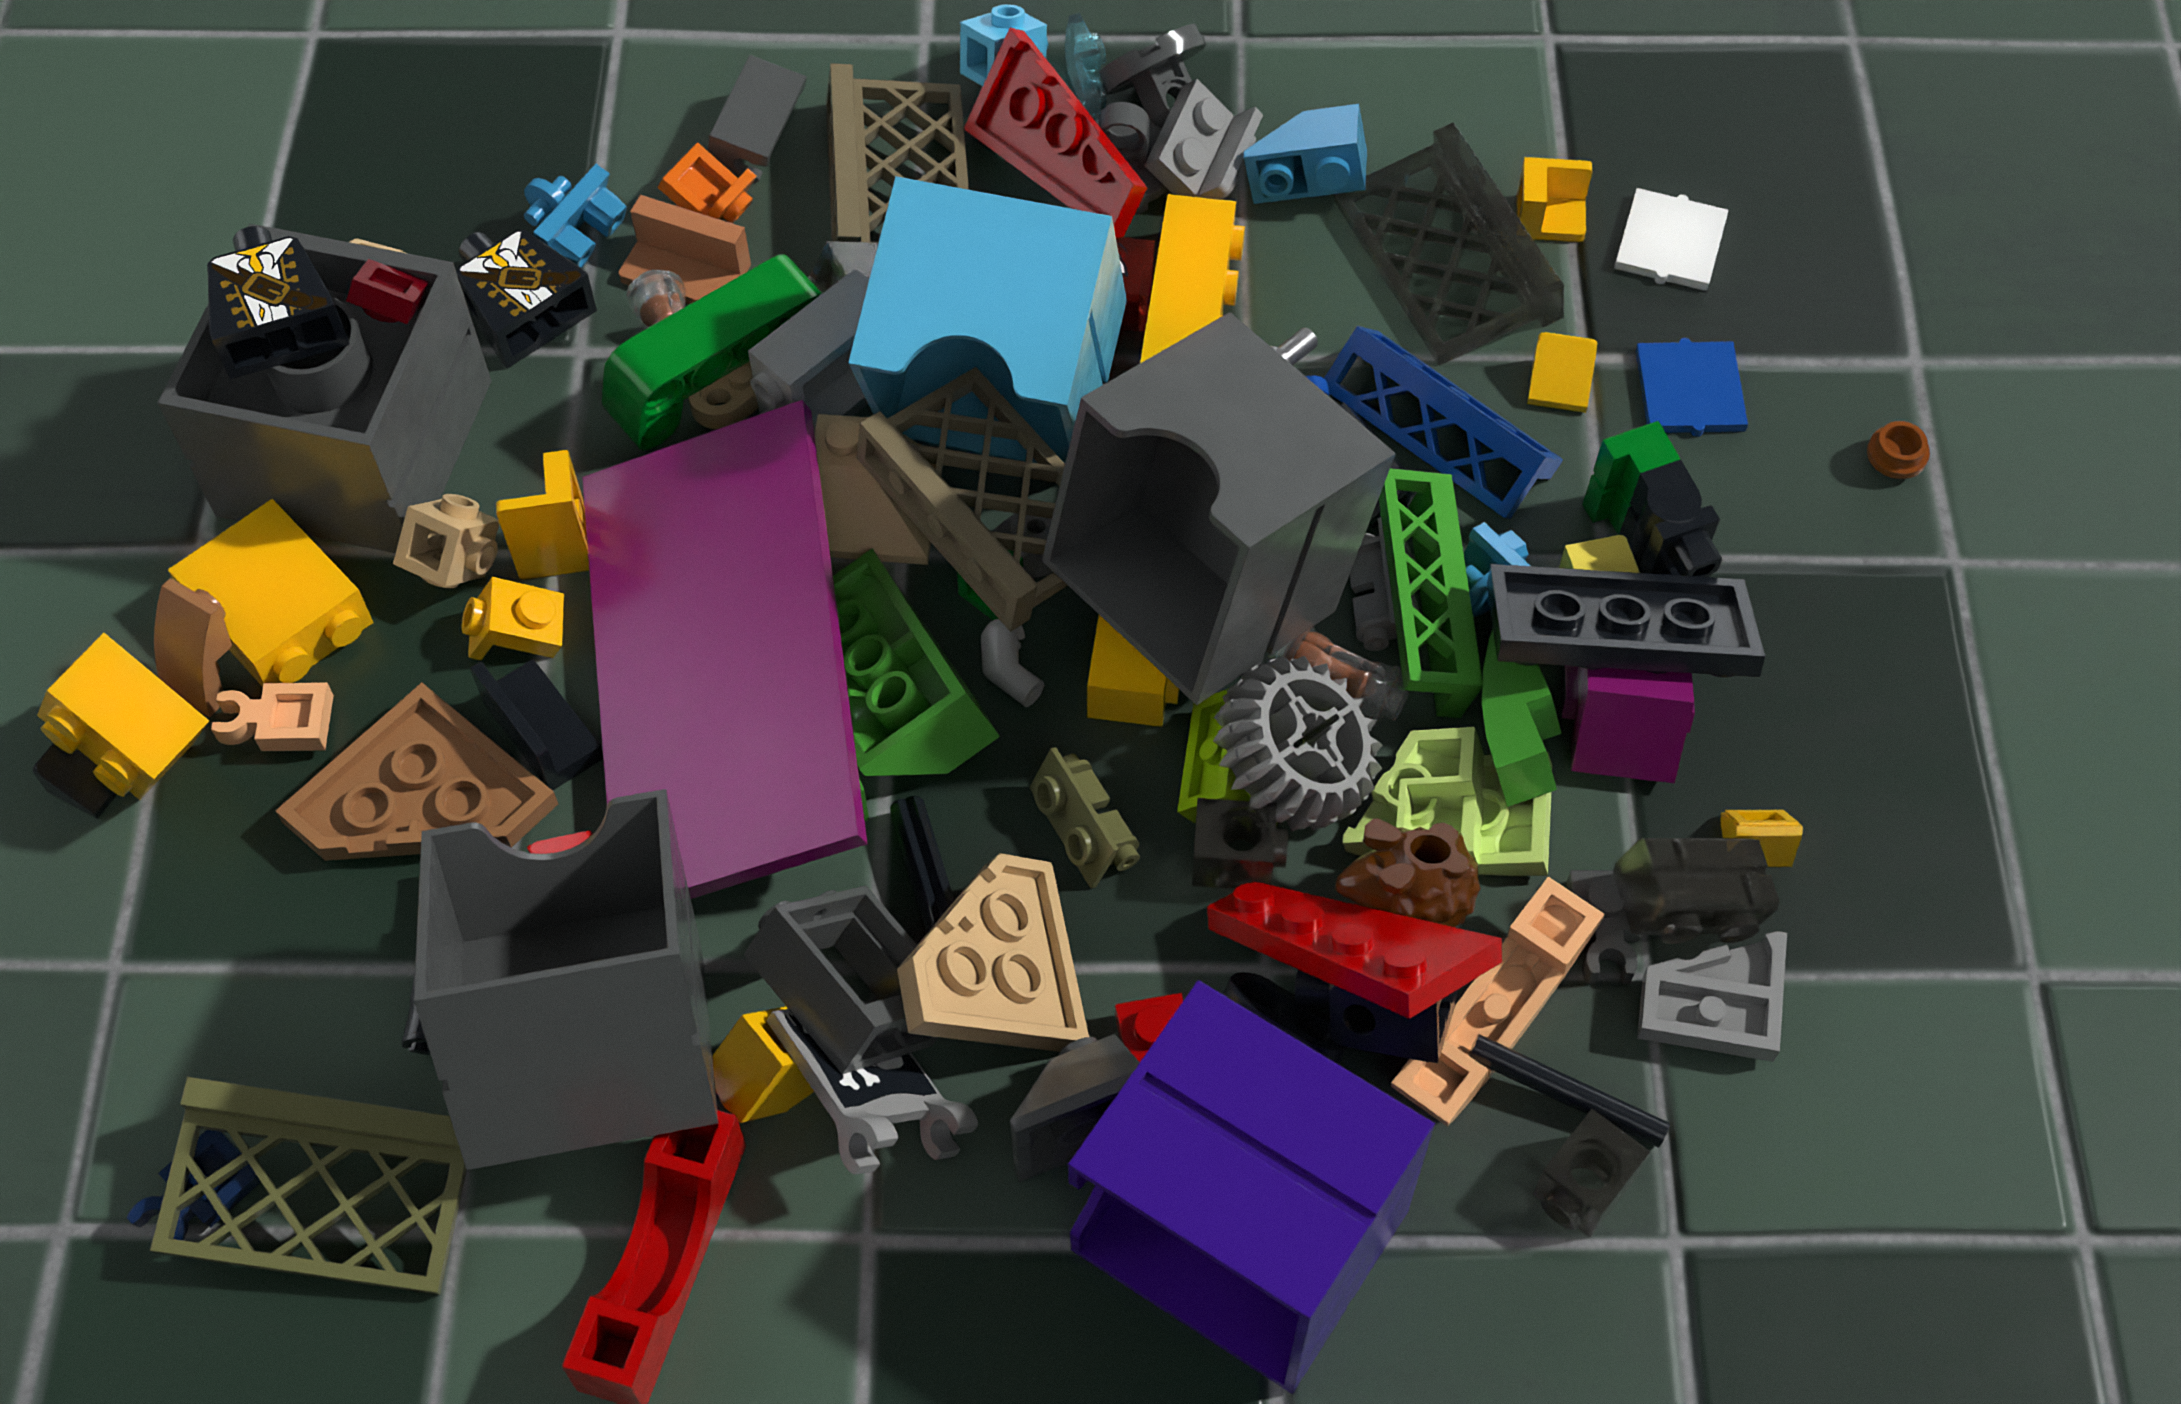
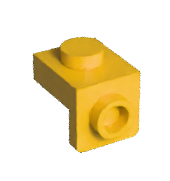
M492 577L478 598L471 597L464 609L462 633L469 635L468 657L482 660L492 645L553 658L562 647L564 593Z

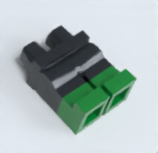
M1655 421L1603 439L1593 468L1595 474L1591 475L1582 503L1591 521L1595 523L1608 518L1617 534L1626 537L1640 573L1710 577L1718 571L1722 557L1713 544L1712 539L1720 518L1712 505L1701 508L1702 498L1700 492L1660 422Z

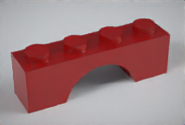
M717 1110L718 1124L654 1135L644 1160V1178L640 1204L625 1251L605 1287L599 1293L589 1297L562 1364V1368L576 1391L617 1404H648L746 1148L736 1115Z

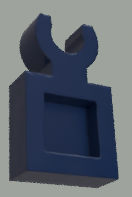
M206 1130L198 1138L193 1159L207 1178L239 1157L242 1152L224 1132ZM172 1161L158 1173L166 1183ZM248 1164L232 1177L215 1187L214 1190L227 1210L230 1211L257 1187L261 1181L250 1164ZM191 1172L185 1192L198 1184ZM164 1195L150 1196L140 1200L132 1207L127 1219L133 1225L141 1228L153 1216L160 1213ZM206 1195L180 1211L174 1239H185L188 1231V1222L195 1215L210 1228L221 1219Z

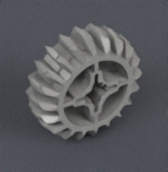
M1281 656L1278 659H1271L1261 666L1256 665L1241 675V680L1228 689L1227 694L1222 697L1225 704L1214 717L1222 729L1218 731L1213 742L1227 750V754L1224 755L1219 766L1232 769L1236 776L1231 790L1245 789L1250 795L1248 810L1266 807L1269 824L1282 823L1286 820L1292 831L1305 829L1308 826L1313 830L1326 828L1337 820L1341 821L1356 811V807L1361 805V802L1366 800L1369 793L1375 789L1372 780L1375 779L1377 773L1382 769L1380 764L1373 758L1382 747V744L1369 734L1377 720L1363 716L1360 706L1364 697L1352 698L1346 691L1347 678L1335 679L1333 681L1330 678L1327 663L1311 667L1305 656L1291 659L1290 661ZM1302 738L1303 743L1295 748L1293 746L1294 742Z

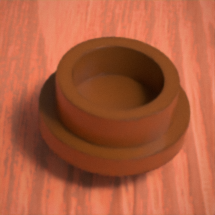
M1894 421L1878 429L1872 435L1867 446V456L1872 466L1883 475L1895 479H1908L1917 476L1924 470L1930 457V449L1925 433L1918 426L1906 421Z

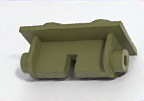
M1056 747L1051 748L1029 788L1034 795L1039 810L1047 816L1063 842L1068 858L1078 867L1090 889L1097 887L1110 865L1114 864L1118 871H1124L1139 861L1140 855L1136 851L1139 847V841L1132 835L1117 809L1097 814L1095 811L1096 809L1106 807L1110 798L1094 774L1089 761L1085 759L1080 760L1077 754H1069L1062 758Z

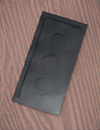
M1490 564L1487 590L1497 661L1515 662L1525 666L1537 664L1580 666L1590 670L1602 668L1645 670L1656 674L1667 672L1710 674L1721 678L1732 676L1760 677L1765 653L1745 579Z

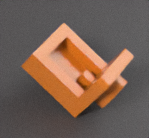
M697 142L662 178L657 188L681 208L716 219H725L733 224L753 201V198L747 194V191L757 176L748 168L737 178Z

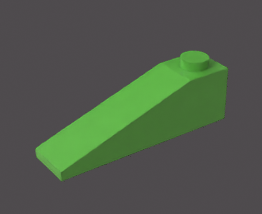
M873 549L867 551L833 576L857 766L865 776L948 774L1000 737L967 685Z

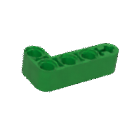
M777 255L619 345L611 353L604 366L602 407L639 449L645 451L659 446L679 426L682 417L683 401L750 362L748 351L823 293L787 255Z

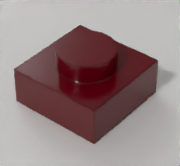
M368 259L352 279L346 302L362 307L363 311L373 319L387 323L399 321L408 324L423 303L429 281Z

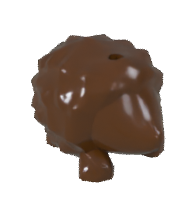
M1379 818L1372 819L1365 825L1363 842L1373 850L1354 860L1336 880L1335 889L1337 892L1357 905L1451 927L1463 924L1466 916L1474 912L1476 898L1481 889L1478 880V864L1469 854L1462 834L1444 822L1434 824L1429 830L1422 827L1411 830L1404 827L1397 828Z

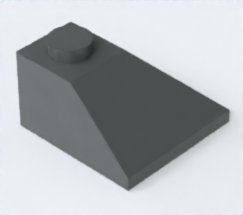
M1115 1034L1098 1041L1094 1037H1085L1065 1046L1060 1051L1059 1056L1050 1059L1011 1118L1014 1171L1019 1182L1069 1163L1140 1062Z

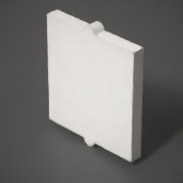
M1637 188L1614 269L1655 278L1657 284H1664L1667 281L1707 291L1728 210L1690 201L1686 195L1673 197Z

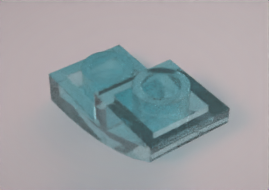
M1080 13L1069 16L1066 27L1065 83L1092 118L1097 121L1099 120L1100 110H1103L1107 105L1099 75L1100 66L1106 63V53L1097 32L1090 33Z

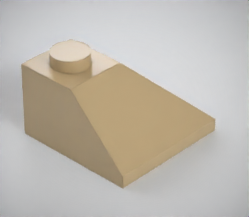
M818 414L814 435L830 557L858 559L867 551L873 549L882 562L928 565L931 548L929 539L856 458L860 422L868 417ZM904 435L912 444L920 445L919 443ZM930 463V465H931L934 469H936V464H931V463Z

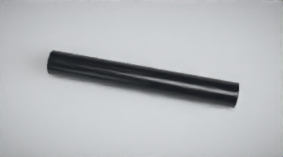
M1478 1034L1472 1044L1468 1056L1490 1070L1658 1148L1667 1135L1670 1122L1483 1035Z

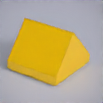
M1725 810V812H1721V829L1727 867H1792L1802 838L1803 826L1784 810Z

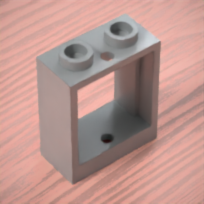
M858 269L852 270L748 351L753 375L750 383L757 397L760 414L803 400L812 411L815 434L818 414L854 416L868 405L848 364L869 283V278Z

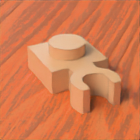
M264 683L261 699H249L246 694L240 691H223L218 693L216 698L223 713H239V715L230 722H213L211 730L218 742L226 745L243 743L255 735L254 739L261 751H325L334 695L328 683Z

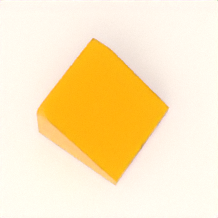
M1541 332L1538 335L1533 356L1527 404L1586 413L1597 353V341L1589 338Z

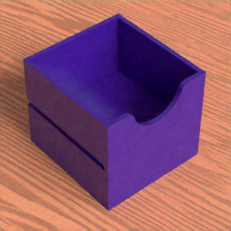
M1198 980L1068 1164L1069 1184L1077 1189L1082 1188L1087 1181L1095 1185L1088 1201L1071 1229L1070 1250L1293 1394L1346 1311L1350 1301L1358 1292L1408 1213L1435 1123Z

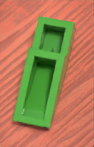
M1492 629L1483 667L1482 710L1487 742L1507 807L1557 790L1542 740L1562 733L1551 693L1539 665L1525 666L1515 662L1497 661Z

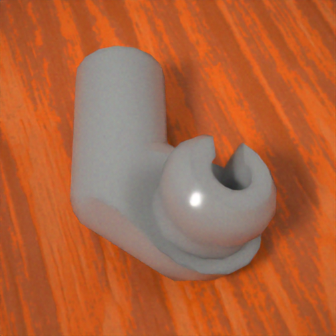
M995 619L986 626L981 635L983 674L1023 706L1029 707L1042 693L1044 682L1018 663V651L1021 648V643L1018 640L1025 638L1024 629L1021 625L1010 632L999 619Z

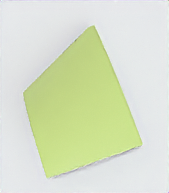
M1475 727L1410 731L1397 751L1396 760L1392 768L1382 774L1375 785V789L1372 791L1373 801L1355 829L1348 827L1343 834V845L1346 852L1362 856L1373 850L1363 842L1365 825L1372 819L1379 818L1397 828L1404 827L1411 830L1418 827L1429 830L1434 824L1444 822L1462 834L1469 854L1478 864V875L1547 876L1551 792L1507 807L1492 755H1484ZM1547 752L1549 763L1552 770V762L1549 756V752Z

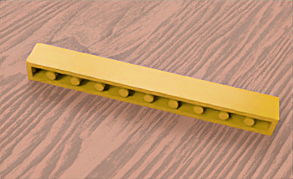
M1167 194L1140 363L1222 317L1224 305L1235 306L1239 271L1229 270L1230 260L1241 261L1245 236V226L1235 225L1236 201ZM1099 615L1087 683V718L1162 727L1166 703L1178 704L1180 689Z

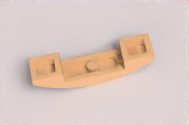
M1547 877L1511 924L1508 936L1502 943V963L1477 977L1456 1003L1438 1063L1409 1059L1391 1082V1087L1448 1127L1495 1072L1468 1056L1477 1035H1483L1512 1049L1566 976L1602 922L1605 914L1550 877Z

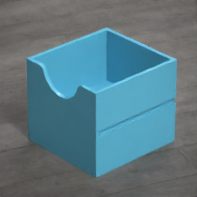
M895 176L848 361L873 415L881 411L886 418H889L974 367H977L1065 463L1081 397L1102 386V382H1108L1127 301L1112 216ZM970 392L952 403L950 414L987 419L988 408L973 392ZM914 425L902 432L917 443L939 447L940 428ZM948 430L945 448L982 455L985 435ZM991 436L989 456L1025 461L1026 450L1017 440Z

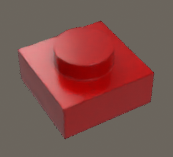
M1182 993L1115 1004V1018L1120 1040L1139 1062H1141L1182 1004Z

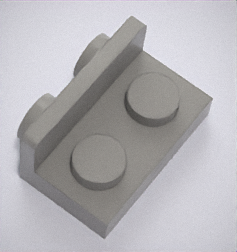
M1195 79L1182 86L1144 166L1173 195L1222 200L1230 194L1237 184L1238 177L1236 173L1244 158V151L1255 144L1256 137L1254 134L1263 114L1256 107H1252L1234 116L1198 79Z

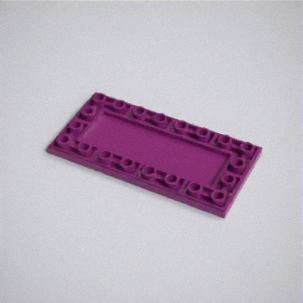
M803 400L582 477L607 804L616 797L662 789L667 790L691 899L867 845L812 411Z

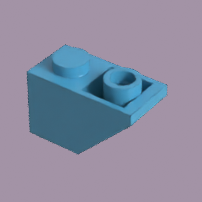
M1359 104L1302 111L1244 151V162L1253 204L1365 190L1367 147Z

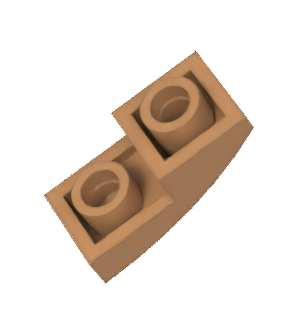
M170 578L161 586L155 617L154 652L158 678L196 710L211 717L220 708L216 701L217 694L224 691L218 675L220 667L217 660L232 647L224 621L226 613L222 605L208 592L197 589L194 592Z

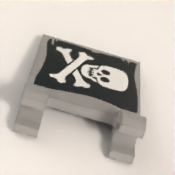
M875 1000L863 1001L864 1004L875 1002ZM789 1009L772 1011L766 1020L834 1120L838 1132L840 1157L847 1170L854 1175L876 1171L881 1163L872 1153L870 1147L877 1149L895 1144L898 1134L893 1123L919 1119L922 1144L929 1156L935 1160L956 1157L961 1150L952 1139L950 1131L953 1135L971 1133L979 1125L974 1112L967 1105L949 1101L942 1097L912 1053L841 1074Z

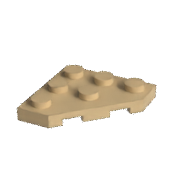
M999 853L982 867L897 969L908 1033L1060 1052L1068 1044L1078 1039L1089 1037L1053 865L1052 862Z

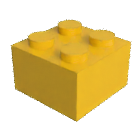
M105 633L47 689L37 714L45 722L40 728L41 731L56 746L69 754L78 749L98 765L93 770V773L107 788L122 797L130 792L139 800L193 745L209 722L206 717Z

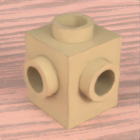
M445 494L439 500L408 506L393 564L420 576L424 581L443 588H456L460 583L485 577L486 572L493 565L497 555L498 546L495 539L500 524L499 520L479 511L480 505L476 501L456 494Z

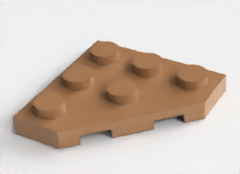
M421 682L276 810V813L288 829L325 861L421 854L422 831L472 822L484 825L497 840L512 848L558 805V801L554 791Z

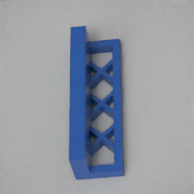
M1356 326L1324 377L1328 382L1329 394L1342 403H1346L1360 416L1440 473L1452 474L1453 482L1506 519H1511L1536 480H1550L1563 461L1562 458L1377 330ZM1358 356L1373 366L1377 391L1356 395L1341 384ZM1387 376L1400 386L1389 388ZM1411 392L1419 398L1423 424L1403 428L1394 422L1390 397ZM1379 400L1380 411L1367 402ZM1433 409L1445 416L1446 419L1435 421ZM1458 425L1467 433L1470 457L1449 461L1440 454L1436 429ZM1425 432L1427 444L1413 434ZM1480 442L1495 452L1482 454ZM1505 458L1522 470L1504 499L1487 487L1484 462ZM1472 465L1474 478L1460 467Z

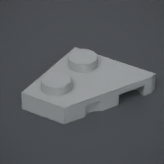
M1776 931L1765 934L1761 942L1729 950L1728 945L1702 951L1698 957L1691 960L1676 958L1647 966L1642 978L1637 1039L1774 1062L1780 1052L1787 933Z

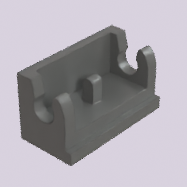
M749 55L709 135L708 152L737 178L749 168L757 176L753 183L759 182L763 172L756 167L743 164L739 159H744L754 165L767 167L774 147L797 103L799 95L802 94L805 88L807 76Z

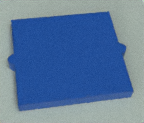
M1682 338L1679 342L1637 343L1635 351L1647 424L1659 421L1665 433L1691 432L1694 437L1702 436L1703 432H1746L1748 421L1733 341L1691 342L1688 338Z

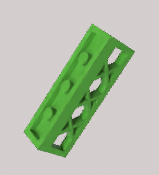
M1390 468L1379 496L1403 687L1407 691L1433 692L1437 716L1461 718L1482 689V674L1452 474ZM1397 490L1416 492L1408 509L1398 501ZM1411 537L1413 539L1415 561L1405 553L1404 543ZM1418 590H1420L1423 615L1412 606L1411 596ZM1426 643L1431 671L1421 670L1418 650Z

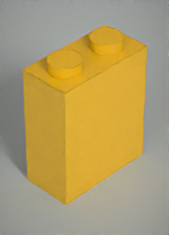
M270 499L168 569L173 580L194 592L197 589L208 592L222 605L226 613L224 621L232 643L229 651L262 687L264 683H294L308 673L312 666L337 648L355 641L364 629L374 623L359 589L273 499Z

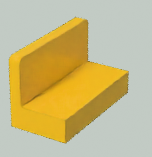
M568 450L543 453L546 494L499 500L496 502V515L520 579L589 571L585 505Z

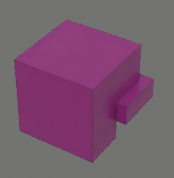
M1564 665L1561 677L1562 718L1574 719L1570 738L1571 771L1675 784L1686 735L1691 731L1695 715L1692 673L1667 672L1656 674L1645 670L1616 668L1590 670L1580 666Z

